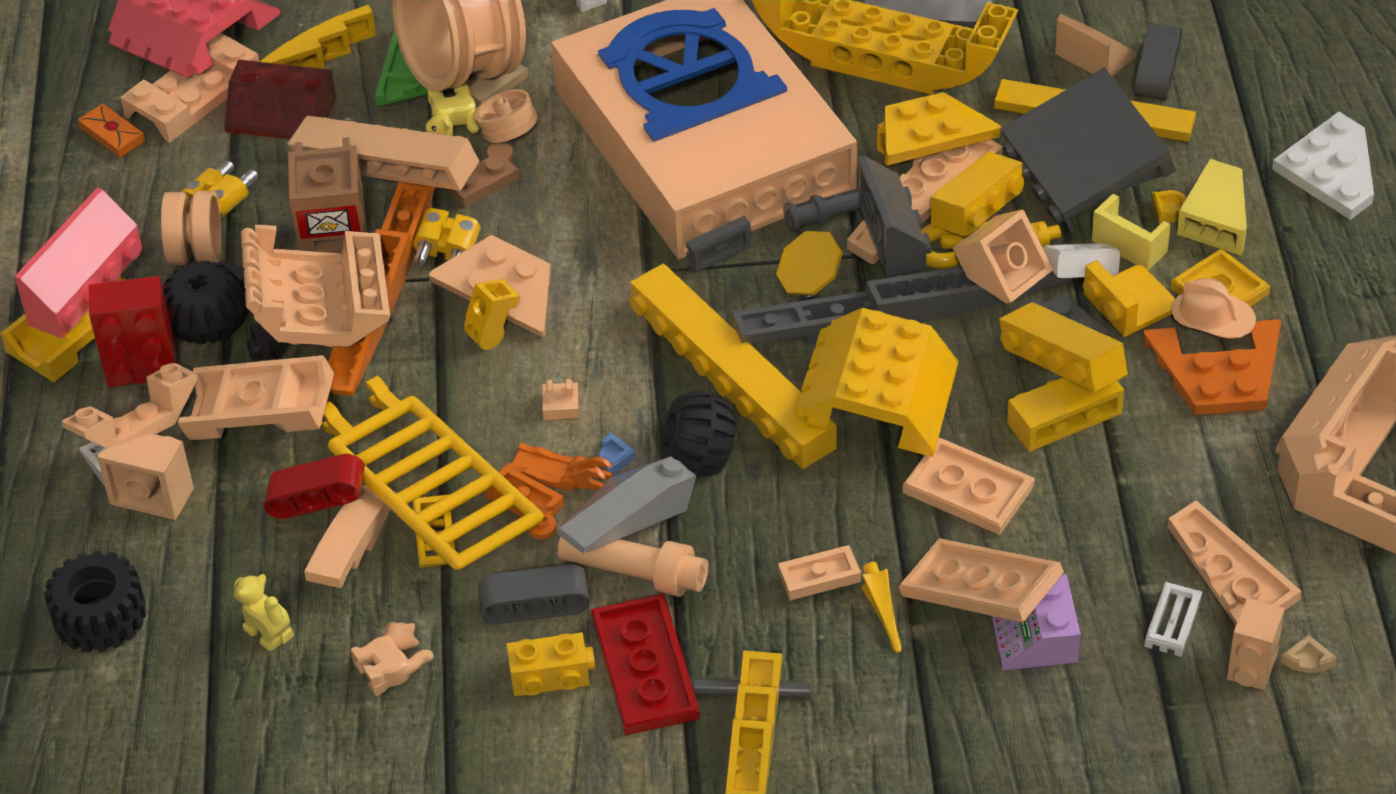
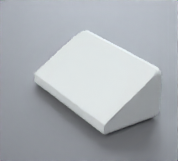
M1105 243L1045 245L1043 247L1053 272L1058 278L1085 277V266L1096 260L1112 276L1119 273L1120 250Z

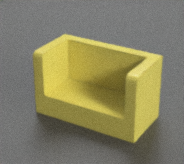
M1112 194L1094 211L1092 241L1095 243H1105L1120 250L1121 257L1135 265H1142L1149 270L1168 252L1170 224L1163 221L1150 233L1118 215L1120 197Z

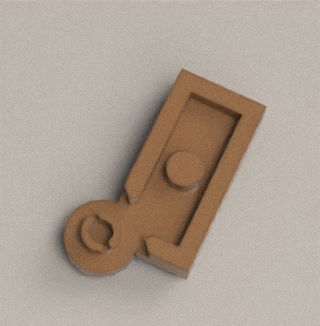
M503 142L492 144L487 149V158L477 164L461 191L446 190L466 208L519 180V169L511 162L513 159V148L511 145Z

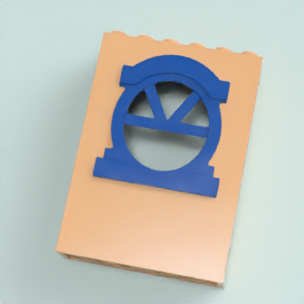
M665 0L551 42L556 92L678 260L687 257L686 252L689 250L686 248V242L739 217L745 216L751 222V231L784 219V203L791 202L797 204L810 200V197L814 195H821L824 198L857 189L856 139L743 0ZM711 39L726 48L725 51L697 61L699 42ZM685 48L683 66L661 57ZM646 62L668 72L638 82L634 74V66ZM737 62L738 77L735 85L727 94L711 103L699 106H677L662 102L649 95L652 92Z

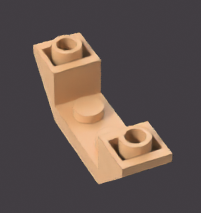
M176 363L166 364L157 372L147 376L150 402L140 404L135 410L114 419L112 416L91 406L81 408L74 415L62 420V426L107 449L147 433L158 434L176 424L198 380L197 373Z

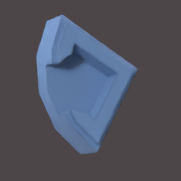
M610 432L601 442L599 457L607 459L612 466L611 468L601 467V469L613 473V476L635 460V450Z

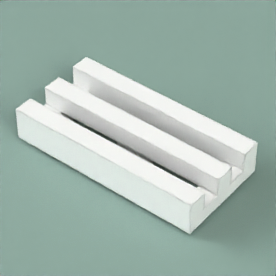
M1165 582L1145 638L1144 647L1152 649L1153 645L1160 646L1159 651L1167 653L1168 649L1175 650L1174 655L1182 657L1201 602L1202 591ZM1171 593L1176 594L1177 598L1163 636L1158 635L1157 632ZM1188 597L1191 598V602L1176 640L1172 636L1185 599Z

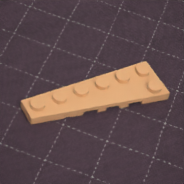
M987 140L915 158L913 167L907 174L903 173L900 176L903 187L908 186L912 197L911 207L912 210H918L921 224L931 216L930 196L988 151L1002 155L1003 146L992 140ZM863 220L847 239V250L874 265L879 260L866 223Z

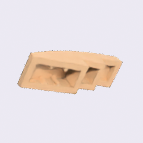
M361 485L359 498L352 503L344 504L333 519L304 571L306 581L342 588L350 569H357L365 550H372L391 509L366 485Z

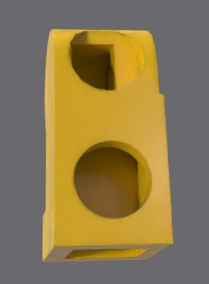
M503 278L475 283L465 316V333L483 350H490L497 346L505 334L503 327L509 309L518 306L521 296Z

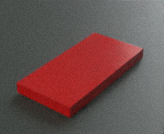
M664 593L590 609L592 622L625 736L699 720V706Z

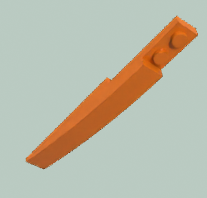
M398 182L382 229H376L375 233L380 235L390 316L417 250L413 246V240L424 212L432 208L431 198L435 187ZM388 322L350 347L335 346L332 348L328 364L334 372L329 393L354 396Z

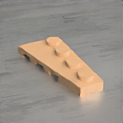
M1197 500L1169 518L1168 529L1235 625L1238 622L1247 597L1285 608V610L1300 601L1302 591Z

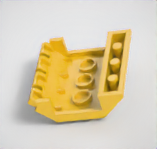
M860 308L832 320L831 325L820 330L816 348L813 351L809 364V370L802 385V393H800L795 407V413L800 417L807 416L806 423L826 429L829 425L832 408L903 426L898 448L933 457L959 361L932 326L915 320H907L885 314L881 311Z

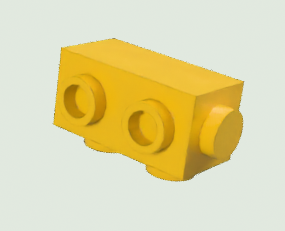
M583 632L564 633L552 637L523 639L517 642L506 643L514 697L522 695L532 696L542 692L563 689L573 690L578 687L590 686L588 670L596 669L593 647H585Z

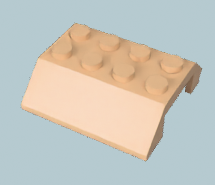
M255 224V230L245 228L241 231L246 307L254 314V319L278 342L293 345L315 344L327 347H350L389 321L390 310L379 233L345 231L341 254L274 249L276 226Z

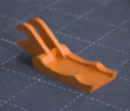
M522 442L518 446L519 451L513 462L508 463L509 467L541 484L570 492L574 488L599 490L604 483L592 478L608 479L613 474L598 467L611 468L612 466L607 459L594 456L588 459L582 456L569 457L553 453L543 447H533Z

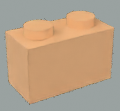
M1246 598L1233 633L1227 680L1237 682L1242 686L1265 690L1277 657L1285 608Z

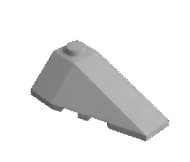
M671 456L615 475L559 528L558 535L582 554H585L687 511L696 475Z

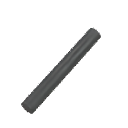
M694 679V693L701 695L737 696L740 680ZM780 682L779 697L810 698V683Z

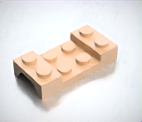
M220 33L206 43L213 65L199 75L194 73L193 70L192 75L188 78L169 71L153 84L143 79L120 97L124 116L131 118L138 112L153 121L165 141L170 143L261 74L258 53Z
M324 355L195 367L193 372L197 373L198 378L195 384L197 397L192 415L179 417L178 424L189 441L222 438L224 428L282 423L286 432L320 429L334 372Z

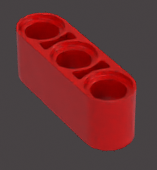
M341 454L275 471L269 477L263 508L268 515L274 518L288 519L352 503L360 496L365 464L355 455Z

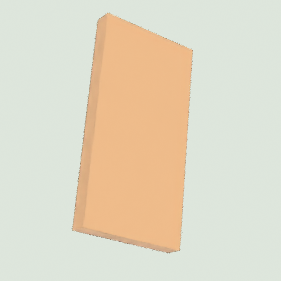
M939 538L898 588L903 597L1024 622L1064 571L1060 562Z

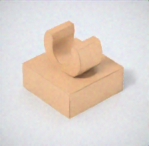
M566 379V383L553 384L552 380H547L546 384H542L544 420L579 418L578 382L573 383L571 379Z

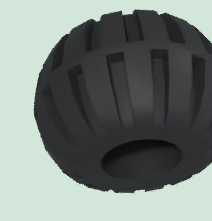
M200 261L197 264L195 262L188 263L186 267L181 266L173 274H170L163 285L173 334L186 342L205 344V342L210 341L211 344L218 342L219 338L225 339L237 329L245 314V290L238 277L222 264L211 263L210 261Z
M692 391L678 396L670 405L663 422L660 437L661 459L673 457L694 473L696 478L698 476L719 474L726 466L734 444L736 423L731 406L722 398L705 391Z

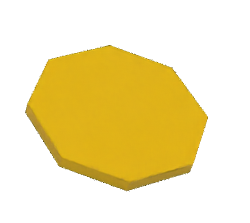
M805 231L784 247L776 275L789 295L814 296L836 278L843 251L830 232Z

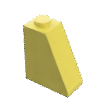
M1210 159L1179 210L1177 235L1219 249L1222 248L1225 251L1241 256L1244 252L1247 230L1242 169Z

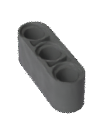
M1149 23L1137 71L1135 95L1168 99L1180 49L1182 27Z
M575 564L486 575L478 582L481 617L484 621L491 624L574 615L585 611L590 604L586 572L584 568Z

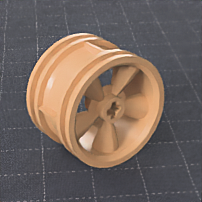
M393 0V20L400 50L413 76L428 90L441 91L460 86L467 81L471 73L483 79L510 74L519 67L523 59L526 44V26L521 0Z

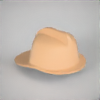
M1203 278L1193 282H1186L1183 293L1172 304L1171 312L1178 323L1227 339L1241 338L1248 335L1255 327L1256 316L1253 309L1246 302L1229 295L1226 286L1215 279Z

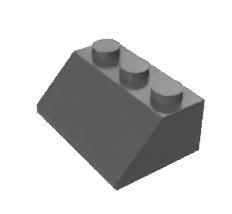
M866 156L858 157L859 208L886 277L926 269V254L931 253L930 239L927 233L922 234L921 232L922 225L918 210H912V197L909 187H903L898 173Z

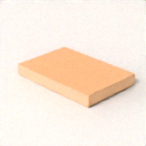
M938 437L934 456L924 455L904 482L903 493L1000 535L1033 489L1035 478Z

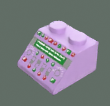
M1067 574L1060 576L1024 622L991 616L1002 671L1078 663L1081 633Z

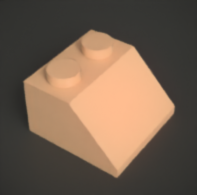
M1023 209L993 217L953 247L967 278L1006 304L1014 301L1053 271Z
M147 433L100 451L97 456L108 500L111 505L176 520L194 489L183 441L171 436Z

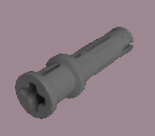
M859 188L824 198L821 195H814L810 197V200L797 204L791 202L784 203L783 213L787 227L791 232H796L799 230V227L813 223L822 225L830 217L859 210Z

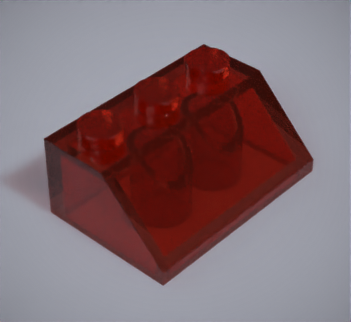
M238 59L228 84L224 122L225 132L291 139L306 116L329 118L336 101L332 70Z

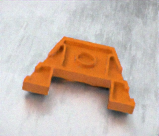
M1280 319L1256 321L1255 327L1248 334L1252 349H1236L1232 351L1182 354L1175 327L1144 330V345L1147 349L1151 348L1153 350L1157 363L1162 369H1166L1173 378L1174 387L1194 415L1266 410L1281 328Z

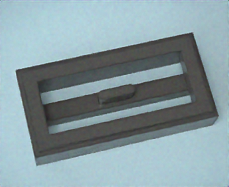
M742 216L686 242V248L689 250L686 252L689 259L687 267L692 273H695L750 248L751 222L745 216Z

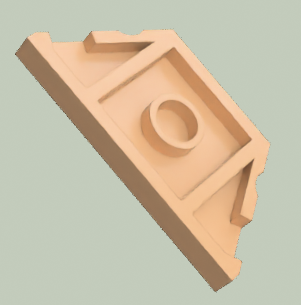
M490 235L429 273L431 282L468 301L471 299L475 283L503 278L521 296L518 306L509 309L506 320L542 338L546 335V315L549 305L548 292L552 271L550 263Z

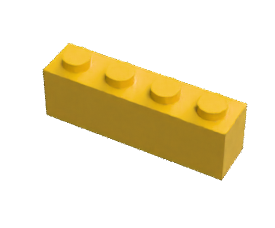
M1034 302L999 318L1002 332L1000 338L1005 350L1093 392L1128 375L1122 342Z

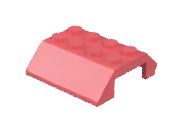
M118 0L108 31L112 32L109 44L188 78L192 75L193 70L194 73L199 75L213 65L206 43L233 23L239 22L259 31L281 13L279 8L259 0Z

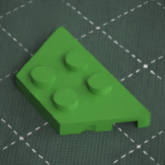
M395 29L375 93L376 106H383L428 94V89L416 80L408 68L400 50Z

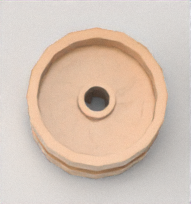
M195 191L191 203L185 192H165L161 207V231L163 250L168 266H184L190 263L193 255L197 263H200V261L219 263L222 249L220 206L215 191Z

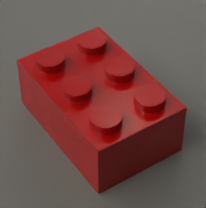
M160 276L89 284V317L108 387L147 383V376L157 372L162 366L171 363L177 364V346Z

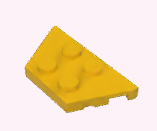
M944 92L885 106L883 125L885 128L884 144L886 149L884 162L886 165H891L999 138L1002 127Z

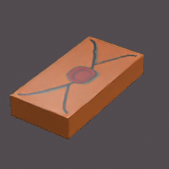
M103 103L77 119L80 129L119 158L145 142L143 132Z

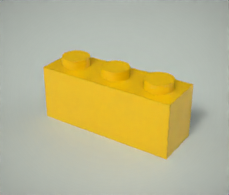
M988 151L930 196L931 226L966 237L1023 191L1022 162Z
M1064 377L1058 380H1051L1043 386L1026 393H1020L1014 398L1009 399L1007 424L1028 452H1031L1122 414L1124 388L1116 380L1093 392Z

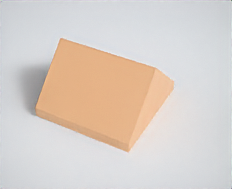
M1060 14L1057 19L1055 54L1092 74L1105 67L1113 77L1135 58L1137 51L1063 14Z

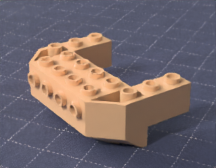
M1396 335L1347 344L1320 384L1315 388L1306 404L1298 412L1294 421L1282 435L1276 447V454H1279L1277 471L1295 510L1396 554V491L1361 476V474L1396 424Z

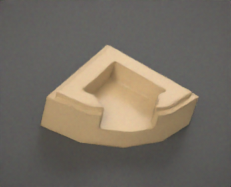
M1307 635L1281 655L1280 663L1295 671L1318 673L1336 666L1337 657L1310 635Z

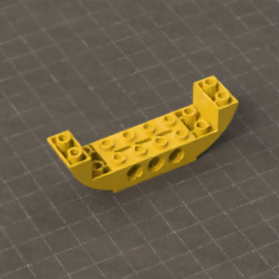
M752 0L756 11L767 27L792 50L810 60L811 66L933 95L935 90L960 86L980 76L996 57L1018 13V9L987 2L972 29L852 0Z

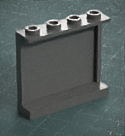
M1105 67L1001 128L1006 140L1001 144L1009 158L1022 162L1024 180L1026 182L1029 180L1034 182L1032 188L1040 202L1044 203L1047 201L1050 204L1047 208L1055 223L1059 225L1063 222L1070 233L1075 231L1070 218L1151 170L1157 168L1164 178L1176 172L1167 147Z

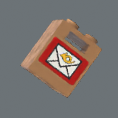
M349 137L342 138L343 147L303 150L302 142H295V151L288 152L289 202L299 251L342 254L345 231L367 233L366 203L356 145L350 146Z

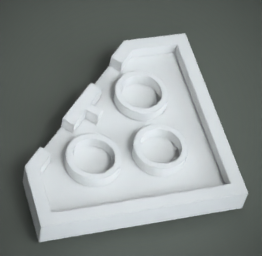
M1337 112L1273 160L1272 170L1349 220L1373 202L1374 190L1365 127L1341 112Z

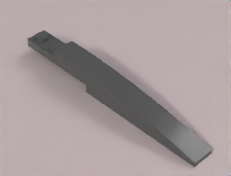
M962 267L866 281L865 291L732 311L731 323L734 330L737 331L741 343L748 342L751 345L803 336L806 345H813L817 342L820 330L831 325L832 320L860 308L881 311L885 314L921 323L1003 301L968 279ZM1051 271L1020 296L1070 281L1072 278H1058Z

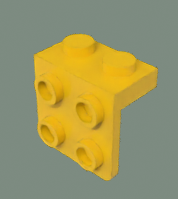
M1098 260L1085 266L1083 295L1123 337L1172 315V304L1175 298L1144 266L1135 265L1114 276Z

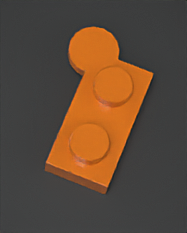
M505 465L499 473L544 514L543 521L528 530L529 535L538 540L552 537L557 529L554 516L564 506V496ZM494 487L484 491L485 498L491 501L503 496ZM516 507L508 509L520 517L524 516Z

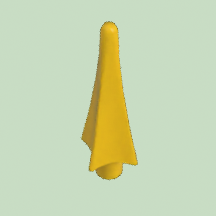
M869 562L863 566L865 574H862L865 582L861 588L880 619L893 651L900 653L902 646L893 613L888 569L880 571L876 562Z

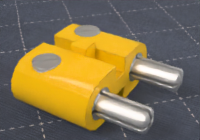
M225 161L217 169L207 168L196 179L189 182L181 192L186 193L191 203L195 191H215L222 219L248 196L247 187L258 178V175L252 169L246 172L240 179L229 175L234 170V166L230 161Z
M436 208L427 209L413 240V246L417 250L413 260L414 263L424 265L428 255L437 257L438 252L445 253V260H450L475 245L481 229L479 222L474 218L457 214L456 218L453 219L449 218L448 211Z

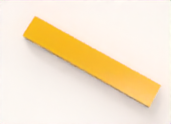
M1002 79L995 98L994 109L1026 114L1066 89ZM1131 101L1158 137L1185 142L1190 141L1196 111Z

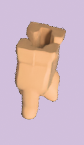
M390 622L385 627V633L382 637L370 641L362 648L355 646L350 649L355 668L360 675L366 674L370 681L367 683L368 687L375 697L381 695L389 687L404 683L424 663L433 660L434 655L431 650H420L410 659H407L406 655L402 652L419 645V641L414 636V623Z

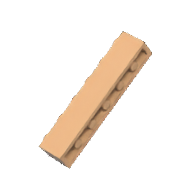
M306 116L287 143L293 152L295 151V142H302L303 150L343 147L342 138L349 137L350 146L356 145L361 176L461 191L479 163V159L468 138L462 136L335 120L327 117Z

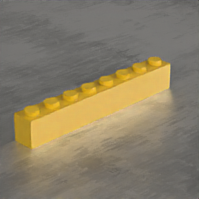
M664 263L630 282L631 298L629 302L633 311L638 316L642 315L651 324L657 335H663L672 344L678 355H684L693 364L694 369L700 376H706L714 384L721 396H726L730 399L743 417H748L755 423L765 438H770L779 446L782 454L788 460L792 459L801 469H804L837 449V425L830 419L826 429L806 423L807 416H798L795 413V407L802 392L748 342L741 343L737 331Z

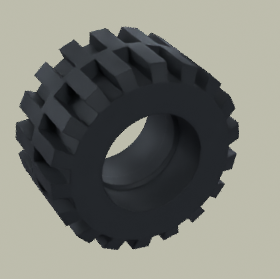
M93 551L92 555L81 553L77 555V559H67L63 562L64 567L56 568L52 572L53 578L47 580L45 585L47 591L44 592L47 608L58 638L62 643L67 642L68 647L74 650L81 647L82 652L88 653L92 649L104 652L110 646H113L115 649L122 645L121 641L124 639L131 640L135 636L134 630L141 629L143 625L142 618L146 617L147 612L142 587L134 565L130 566L129 560L125 557L118 559L116 553L108 552L106 555H102V551ZM97 599H104L103 601L95 604H87Z

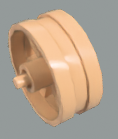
M521 89L504 91L490 97L477 108L474 114L484 139L491 143H500L517 138L529 131L538 120L537 112L532 105L528 92Z

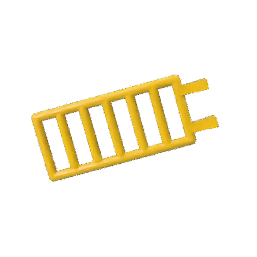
M378 375L366 381V386L374 394L369 397V402L375 408H381L383 411L352 427L341 416L332 402L326 403L323 415L326 421L322 422L321 425L325 432L335 436L328 441L327 445L329 451L335 456L341 454L355 455L347 446L409 412H412L420 419L355 456L359 457L365 464L362 482L451 568L455 570L463 569L543 521L544 514L538 507L415 396H408L400 401L389 391L385 382ZM430 430L440 438L377 474L367 467L370 463ZM450 449L460 456L455 461L398 493H395L387 486V484ZM470 468H473L481 475L478 479L418 513L407 505ZM491 487H494L503 495L439 533L428 525V523ZM512 507H516L524 515L460 553L449 545V543Z

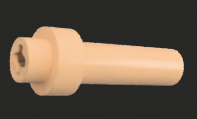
M561 536L558 543V557L560 560L653 581L657 592L681 597L687 589L700 592L705 585L708 575L707 559L696 557L692 546L673 541H667L661 548L618 539L585 554H582Z

